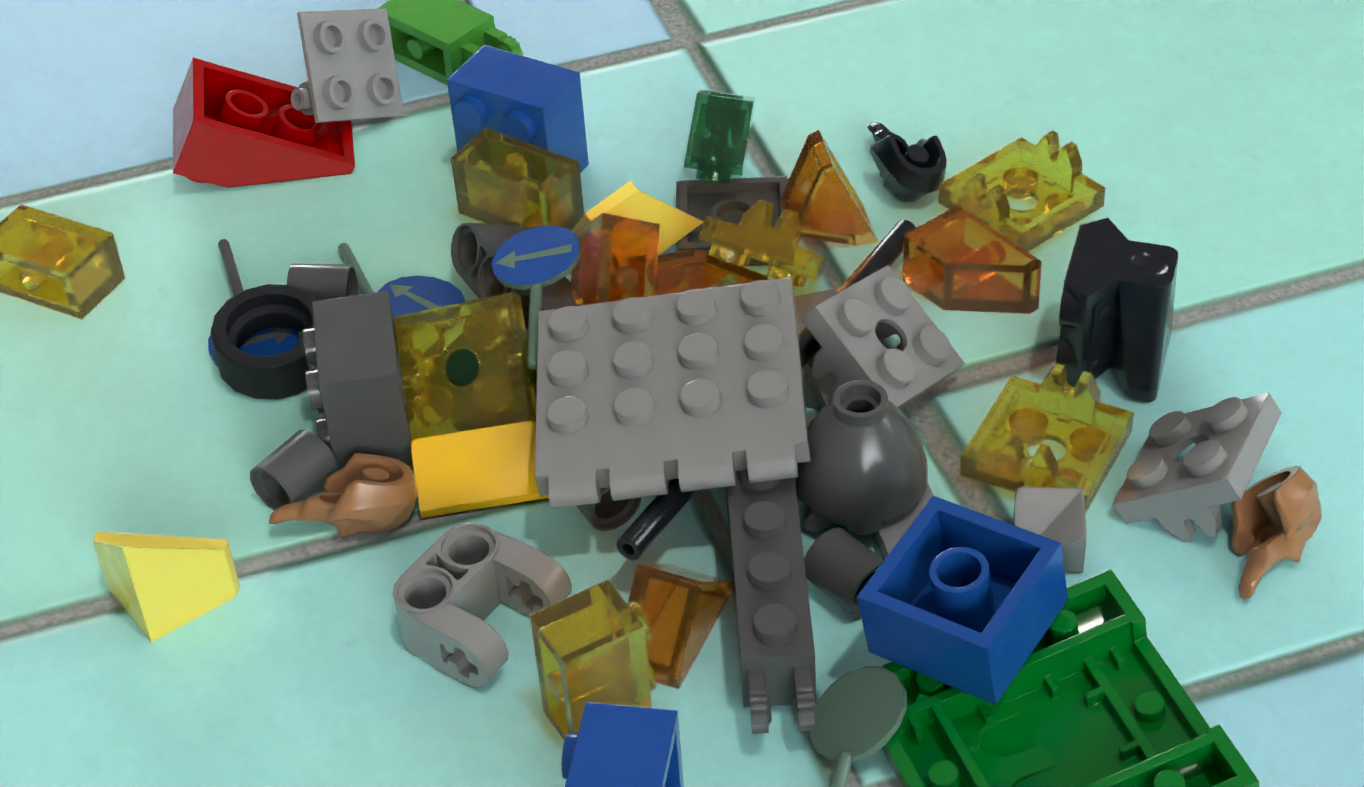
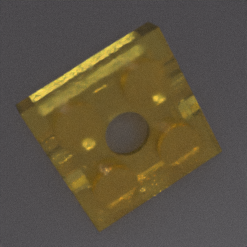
M1052 130L1042 136L1036 145L1020 137L940 183L938 203L1022 256L1104 206L1105 187L1082 174L1083 164L1077 144L1071 141L1059 150L1058 133ZM1007 197L1015 199L1034 197L1038 204L1029 210H1014L1010 208Z
M759 199L743 214L739 225L719 217L706 215L698 239L712 244L708 255L741 267H748L750 258L770 264L766 276L773 279L792 277L793 286L799 288L801 286L804 287L807 278L815 281L821 279L828 256L798 246L802 236L798 212L785 209L776 221V225L772 227L775 204Z
M510 292L393 317L411 440L523 421H536V394L534 387H537V369L531 370L527 366L529 330L525 329L521 296L519 294ZM460 349H468L473 352L479 362V372L476 379L464 387L454 385L446 374L448 358L452 353Z
M1057 363L1044 377L1041 384L1011 376L962 453L960 475L1014 493L1019 487L1084 488L1086 514L1132 432L1134 412L1101 403V392L1092 373L1084 371L1076 387H1071L1067 383L1068 378L1065 365ZM1044 440H1053L1060 443L1066 450L1065 456L1056 461L1050 446L1042 442ZM1040 444L1032 457L1027 450L1028 447Z

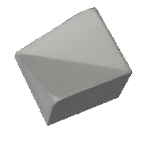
M1017 488L1014 497L1013 525L1060 542L1062 544L1065 572H1083L1086 550L1084 488Z

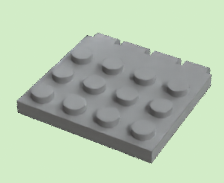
M792 277L758 280L737 285L692 289L685 292L641 298L633 297L618 301L538 311L535 480L540 496L549 495L552 509L600 503L601 488L610 487L613 501L668 494V480L679 478L681 492L736 486V471L748 470L750 484L798 478L797 463L811 462Z

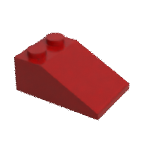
M192 58L173 108V174L185 176L197 183H211L226 188L352 174L355 167L351 120L315 123L314 115H305L292 106L291 93L298 87Z

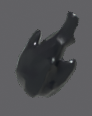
M875 122L868 125L867 128L872 133L875 144L870 146L869 152L880 171V176L883 177V186L896 199L904 202H914L928 193L937 191L944 184L947 158L938 136L934 135L928 140L922 138L916 144L908 146L903 138L892 133L882 123Z

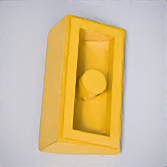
M523 421L411 440V455L421 518L549 498V495L540 496L535 480L536 421Z

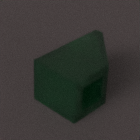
M699 90L694 106L684 168L697 169V179L716 183H730V177L733 175L742 176L747 162L756 97Z

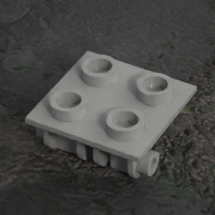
M387 8L297 13L308 81L301 83L298 88L292 91L291 103L294 109L300 110L305 115H314L315 123L404 115Z

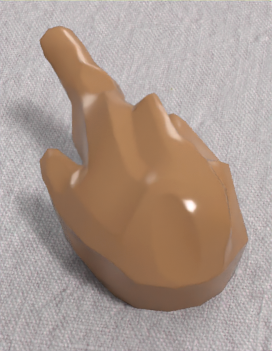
M354 453L344 468L326 478L323 488L326 492L317 493L303 501L286 504L275 509L270 515L269 524H279L293 520L322 521L335 525L341 538L360 531L380 532L397 528L409 519L415 506L418 492L414 473L408 465L400 460L380 455Z
M1300 466L1288 467L1263 478L1248 488L1241 500L1231 503L1233 518L1232 547L1238 555L1247 552L1246 565L1238 586L1240 598L1244 600L1253 596L1261 577L1269 568L1284 559L1300 562L1305 542L1313 536L1320 523L1322 513L1317 483Z

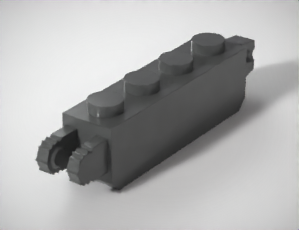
M748 470L736 471L737 485L726 487L743 706L744 708L750 707L752 734L769 733V724L772 722L771 706L792 704L793 718L797 722L798 731L815 730V649L795 478L750 484Z

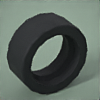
M266 284L246 289L227 300L215 314L210 332L221 378L234 391L255 399H281L305 391L307 389L306 371H309L310 367L307 364L304 340L288 352L272 356L252 355L239 350L238 347L244 339L261 330L279 327L292 328L303 332V329L314 328L312 302L319 300L308 291L291 285Z

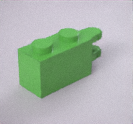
M390 0L377 8H387L395 60L446 85L447 79L484 45L522 56L524 54L516 38H512L511 35L508 36L507 33L496 29L493 15L460 0Z

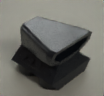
M1109 218L1079 226L1064 280L1060 305L1059 326L1061 328L1055 372L1059 380L1077 393H1080L1110 368L1122 390L1128 396L1144 402H1152L1157 398L1172 330L1178 266V251L1165 245L1130 241Z

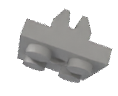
M889 265L816 305L801 319L822 347L815 354L811 370L812 376L816 380L829 373H833L837 378V382L828 394L831 401L833 400L834 392L841 385L850 381L866 380L883 387L887 392L888 400L900 409L950 377L965 364L951 346L946 335L937 328L913 297L908 286L899 279ZM893 334H897L900 338V344L897 345L896 349H887L880 342Z
M1265 393L1245 399L1231 397L1218 402L1212 407L1188 413L1174 411L1162 416L1151 426L1149 436L1135 462L1128 469L1127 477L1113 502V506L1125 524L1157 518L1164 529L1183 542L1192 540L1196 531L1194 522L1208 537L1216 536L1221 527L1220 504L1242 499L1282 412L1271 395ZM1195 443L1196 446L1185 455L1183 462H1176L1180 452Z

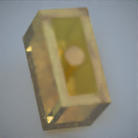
M487 128L483 129L451 157L458 211L460 214L486 224L518 225L524 230L550 225L571 230L584 215L580 166L577 160Z
M22 204L0 222L1 293L82 320L125 279L117 244L111 232Z
M608 579L530 615L543 711L563 740H565L568 732H579L586 702L652 708L650 691L656 689L657 683L653 669L647 660L646 643L652 640L650 624L641 607L635 601L626 603Z

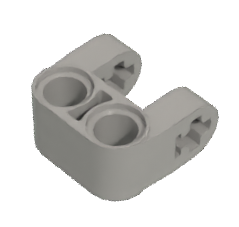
M464 523L452 527L445 532L399 577L394 584L393 597L405 649L413 656L420 657L443 673L467 685L482 687L508 661L509 655L507 646L501 636L484 620L500 603L538 620L547 619L571 594L572 584L564 568L548 554L517 539L493 531L488 526L478 523Z

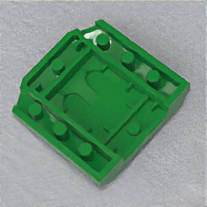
M1111 569L1067 587V602L996 705L894 662L882 665V667L895 673L900 678L907 691V710L901 725L888 743L882 747L902 787H1259V780L1220 724L1212 728L1209 727L1148 639L1146 618Z

